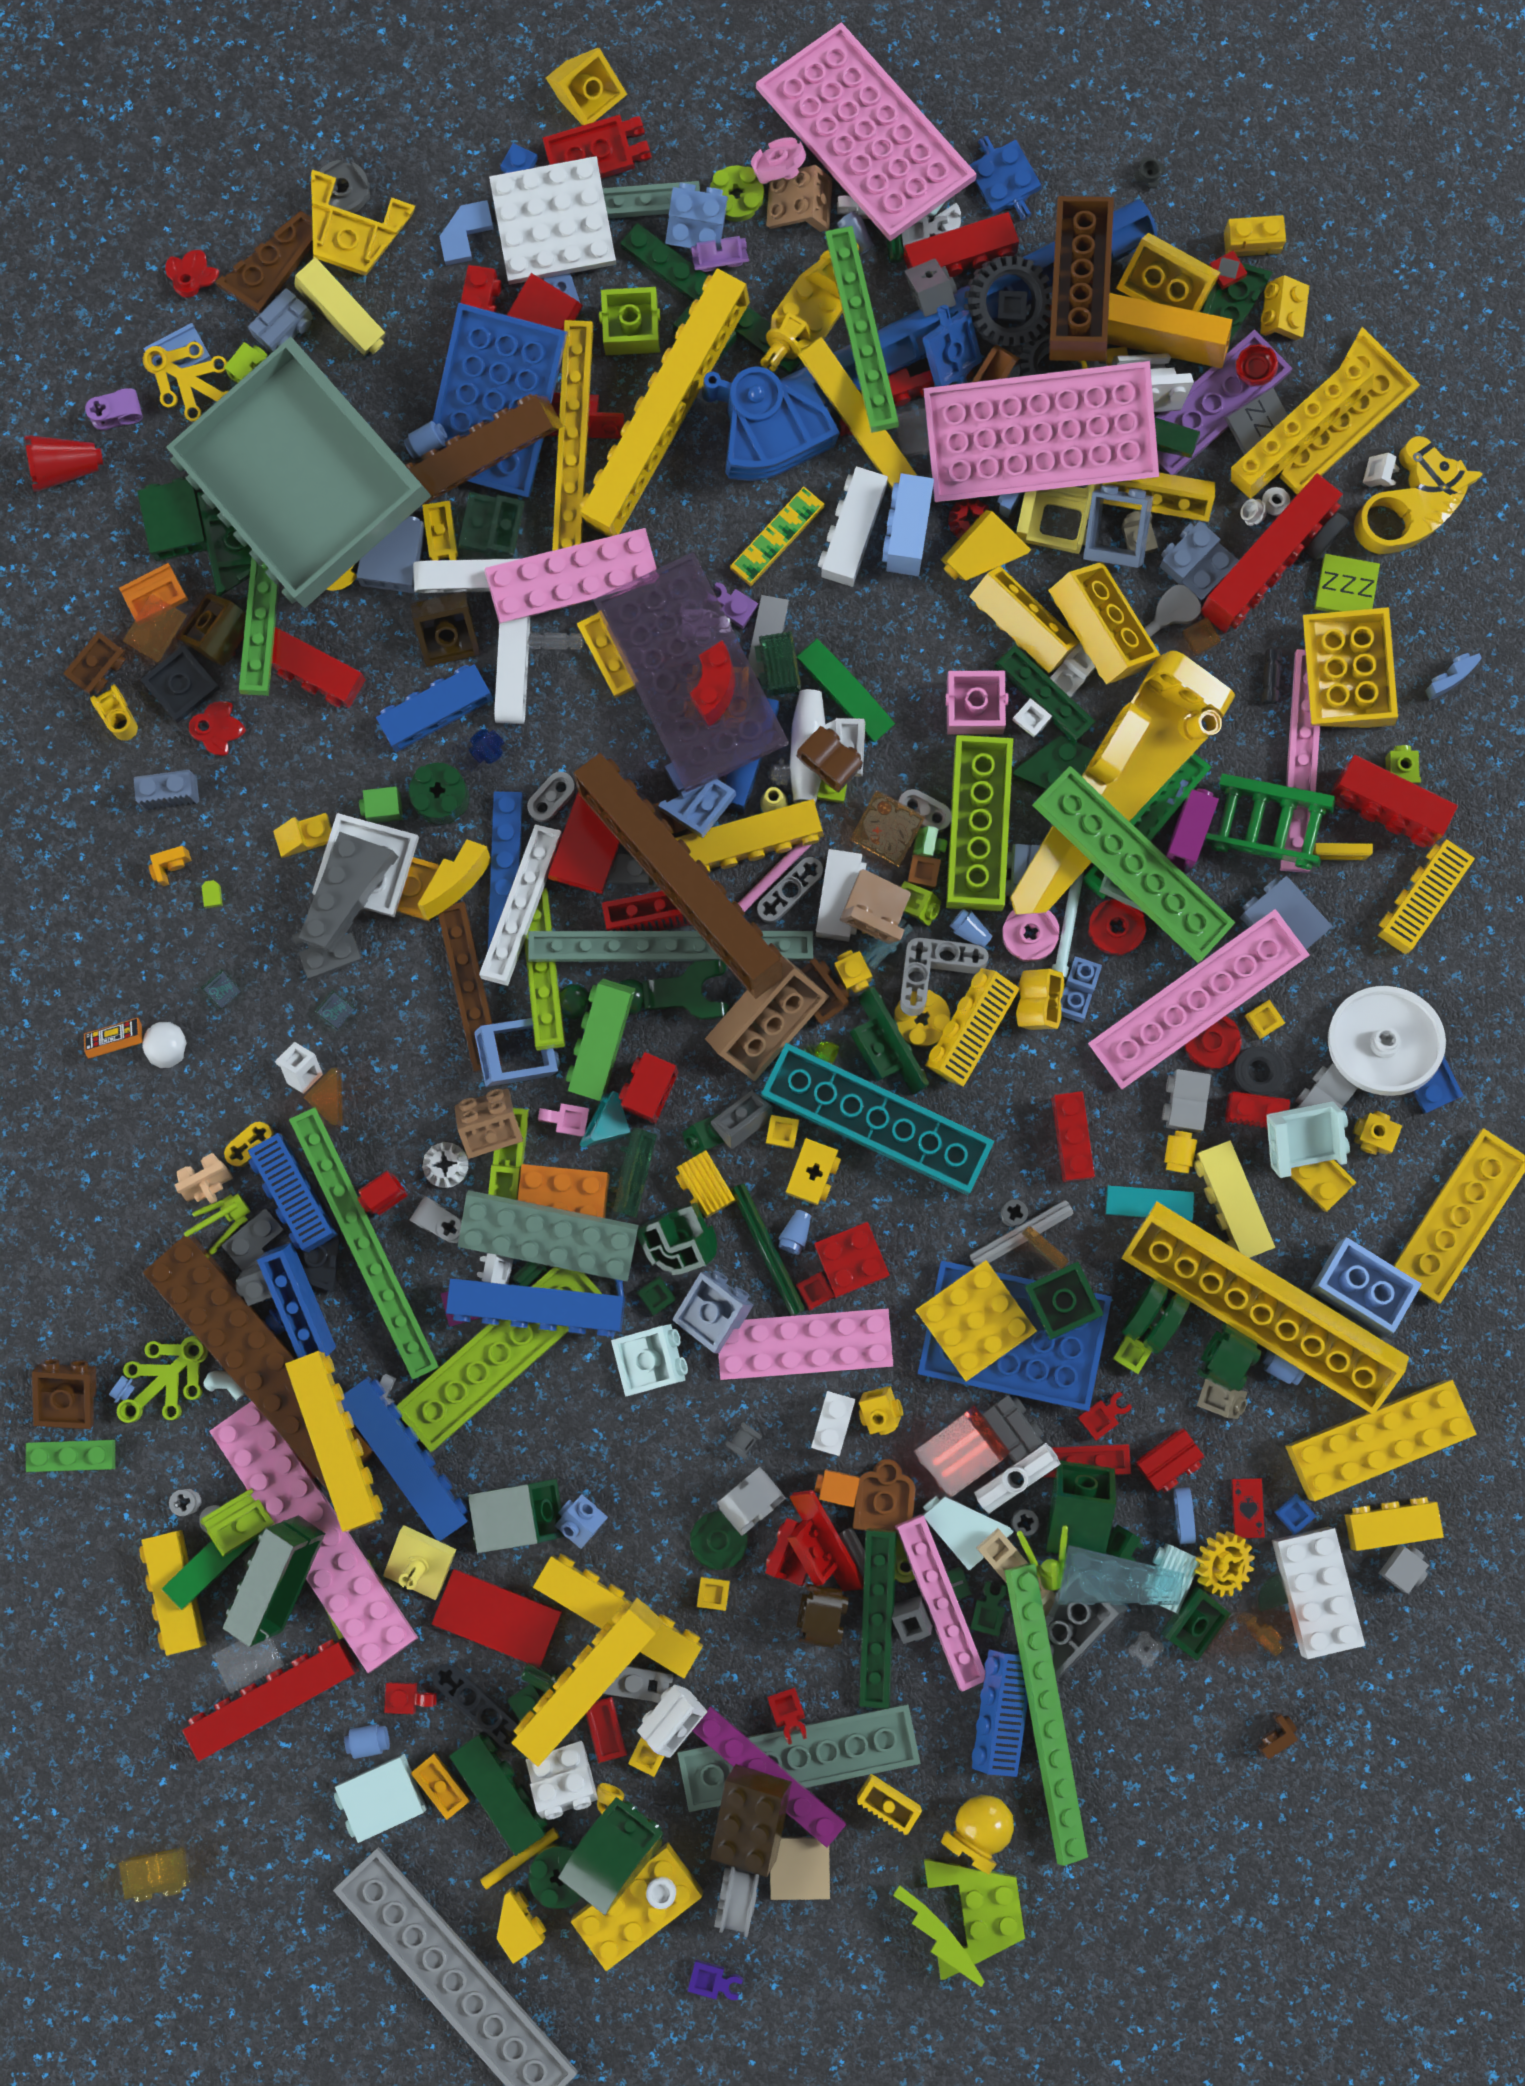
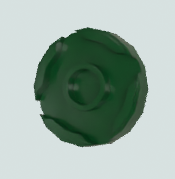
M714 1511L705 1514L695 1523L690 1535V1546L693 1556L700 1564L709 1569L723 1570L733 1567L742 1559L747 1549L748 1536L747 1533L741 1536L721 1511Z

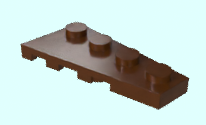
M299 211L275 231L274 236L265 244L262 242L254 249L255 252L246 260H240L233 266L234 269L229 274L215 281L216 285L258 314H261L313 246L312 218Z

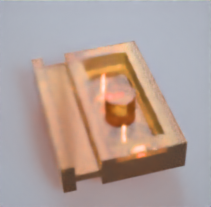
M151 593L123 642L159 662L187 617V614Z
M1246 1611L1237 1618L1240 1623L1248 1626L1246 1630L1268 1653L1277 1656L1285 1649L1279 1643L1282 1637L1271 1625L1268 1626L1266 1623L1261 1625L1255 1622L1257 1618Z

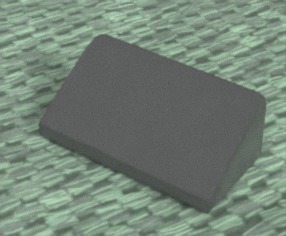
M750 1091L711 1121V1125L724 1142L733 1149L770 1121L772 1105L755 1092Z

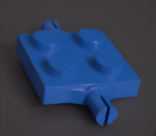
M984 136V140L983 138L979 139L978 144H980L985 155L969 165L976 173L975 184L993 216L1005 209L1015 207L1021 220H1026V217L1028 219L1031 216V212L1027 208L1025 201L1030 195L1042 189L1039 179L1017 140L1001 148L994 149L989 137Z
M948 305L939 306L937 312L941 322L940 325L922 338L935 387L947 386L952 382H956V384L968 383L967 374H969L973 367L982 362L971 314L962 310L951 318Z

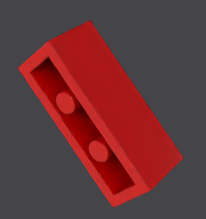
M1083 1091L1054 1095L1051 1101L1063 1183L1091 1180L1095 1177Z

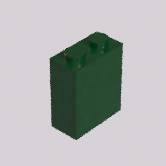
M176 478L172 480V483L164 485L149 484L145 486V489L137 490L149 551L156 562L207 550L197 501L198 490H195L186 478Z

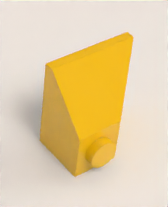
M595 48L565 61L546 77L558 99L582 125L595 122L627 95L600 48Z

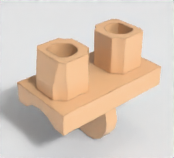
M211 1153L202 1158L201 1163L204 1169L195 1174L191 1166L177 1171L179 1183L175 1184L177 1192L181 1193L187 1202L193 1199L199 1202L207 1198L213 1204L217 1202L215 1193L223 1189L222 1184L233 1179L231 1171L214 1153Z

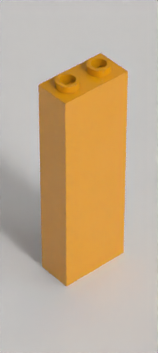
M1110 293L1107 344L1134 350L1138 349L1153 354L1168 353L1171 358L1223 368L1229 347L1233 319Z

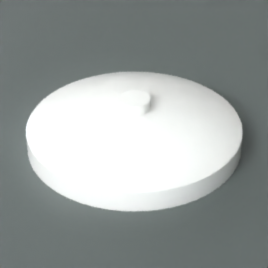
M1376 986L1354 993L1339 1006L1329 1027L1328 1048L1336 1068L1350 1083L1373 1094L1396 1096L1417 1090L1434 1076L1444 1057L1446 1038L1439 1016L1421 997L1397 987Z

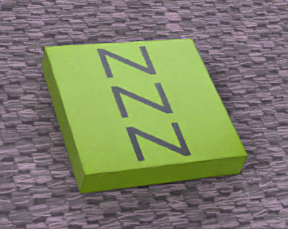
M1325 554L1323 556L1314 609L1326 612L1372 609L1380 564Z

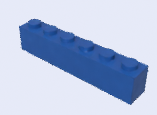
M450 1279L446 1314L453 1315L454 1321L470 1322L471 1317L482 1318L483 1324L499 1325L500 1320L511 1321L510 1326L528 1328V1323L540 1324L539 1329L557 1331V1326L569 1327L568 1332L585 1334L586 1329H595L599 1336L614 1337L615 1332H622L625 1297Z
M368 1376L344 1393V1400L341 1401L345 1411H349L355 1426L433 1536L440 1542L468 1521V1507L460 1497L456 1499L450 1491L453 1487L444 1474L439 1476L433 1467L436 1462L427 1450L422 1452L416 1443L419 1441V1438L410 1426L405 1428L400 1421L402 1414L393 1402L388 1404L383 1394L386 1392L377 1379L372 1381Z

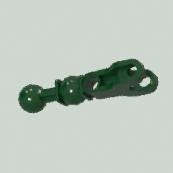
M721 960L694 962L680 977L644 980L643 983L636 979H626L619 983L636 989L629 1015L639 1013L644 1008L645 1010L684 1008L692 1016L700 1020L722 1018L730 1010V1007L724 1002L708 1001L701 992L702 984L707 979L721 976L725 973L726 964ZM569 984L559 990L562 1016L567 1019L576 1020L584 1017L585 1012H589L593 1002L589 1001L590 992L585 987L579 984Z

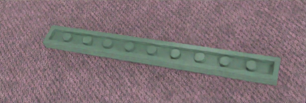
M528 931L529 962L721 960L697 931ZM762 931V939L768 945L770 943L774 944L781 955L789 961H810L813 958V931Z

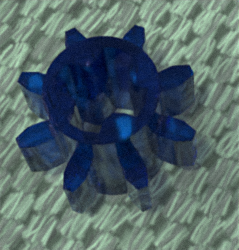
M482 729L472 736L470 743L473 746L468 750L479 763L485 761L487 764H491L502 756L503 750L501 746L505 742L495 730L489 733L487 729Z

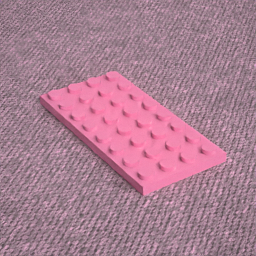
M842 22L756 82V89L889 241L896 238L976 180L975 171Z
M1150 361L924 388L935 502L1159 477Z

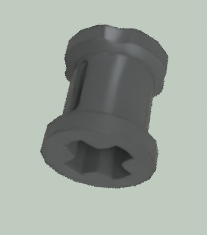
M1020 1200L1008 1201L1000 1212L1002 1222L1009 1227L1021 1225L1028 1216L1026 1205ZM1016 1206L1019 1208L1018 1214L1021 1215V1218L1016 1217L1014 1220L1009 1219L1010 1213L1007 1211V1208L1012 1210Z
M742 1422L740 1430L725 1445L746 1460L748 1458V1451L763 1436L745 1422Z
M1025 1508L1016 1510L1010 1520L1013 1530L1015 1532L1022 1531L1024 1536L1034 1534L1039 1525L1036 1514ZM1022 1514L1032 1519V1522L1028 1523L1029 1528L1027 1530L1022 1526H1017V1523L1021 1521L1020 1516Z

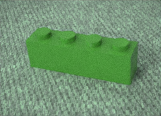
M602 979L598 986L593 985L589 995V1001L593 1002L590 1012H585L581 1028L585 1029L583 1039L578 1038L573 1053L577 1055L575 1066H570L566 1081L570 1082L569 1092L601 1101L606 1095L635 988Z

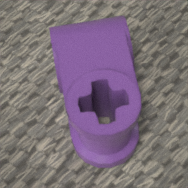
M121 389L111 394L94 397L85 406L87 416L91 419L93 426L99 430L130 425L143 419L137 393L134 389Z

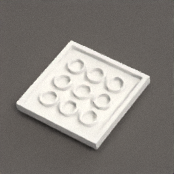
M597 156L489 177L509 285L526 282L530 273L542 279L616 265Z

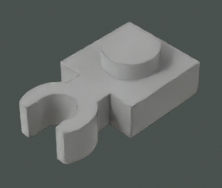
M927 215L902 233L903 247L907 244L947 232L938 230L940 225L948 223L947 217L939 216L930 223Z

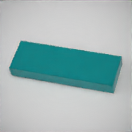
M1108 1185L1105 1215L1146 1218L1157 1201L1186 1220L1193 1221L1194 1192Z

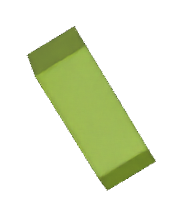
M214 880L205 881L202 885L204 907L223 906L221 886Z

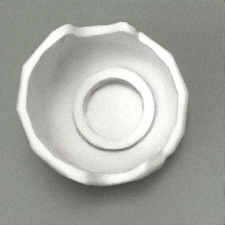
M158 1022L147 1029L143 1038V1050L151 1064L159 1068H170L181 1062L184 1058L187 1042L180 1027L171 1022Z

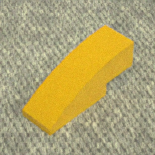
M467 839L454 862L443 859L418 903L424 919L429 920L445 911L474 886L491 863L487 846Z

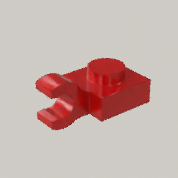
M386 1683L384 1713L415 1714L416 1706L434 1707L437 1703V1693L417 1692V1683Z

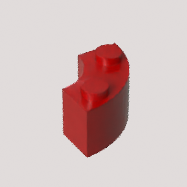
M723 640L698 655L702 664V677L698 686L690 692L694 706L709 727L728 708L735 687L733 665Z

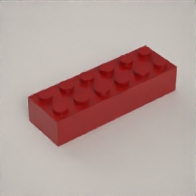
M1316 473L1209 594L1200 613L1225 634L1231 627L1236 630L1245 620L1250 609H1254L1261 602L1269 588L1272 589L1281 579L1283 572L1297 561L1303 549L1307 548L1321 528L1339 510L1341 505L1338 502L1343 493Z

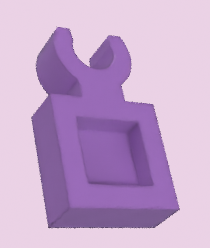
M716 582L715 589L721 592V596L714 598L708 594L707 601L713 606L721 605L720 615L730 618L731 622L744 629L759 607L758 603L737 589L730 595L723 584Z

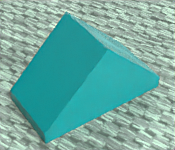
M613 1091L600 1101L579 1144L584 1148L616 1140L630 1133L618 1093Z

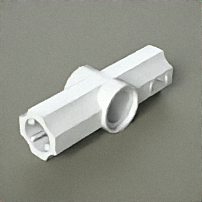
M1047 1443L1043 1444L975 1491L977 1501L988 1514L1059 1466L1061 1463L1057 1455ZM1011 1472H1020L1024 1477V1484H1014L1011 1480Z

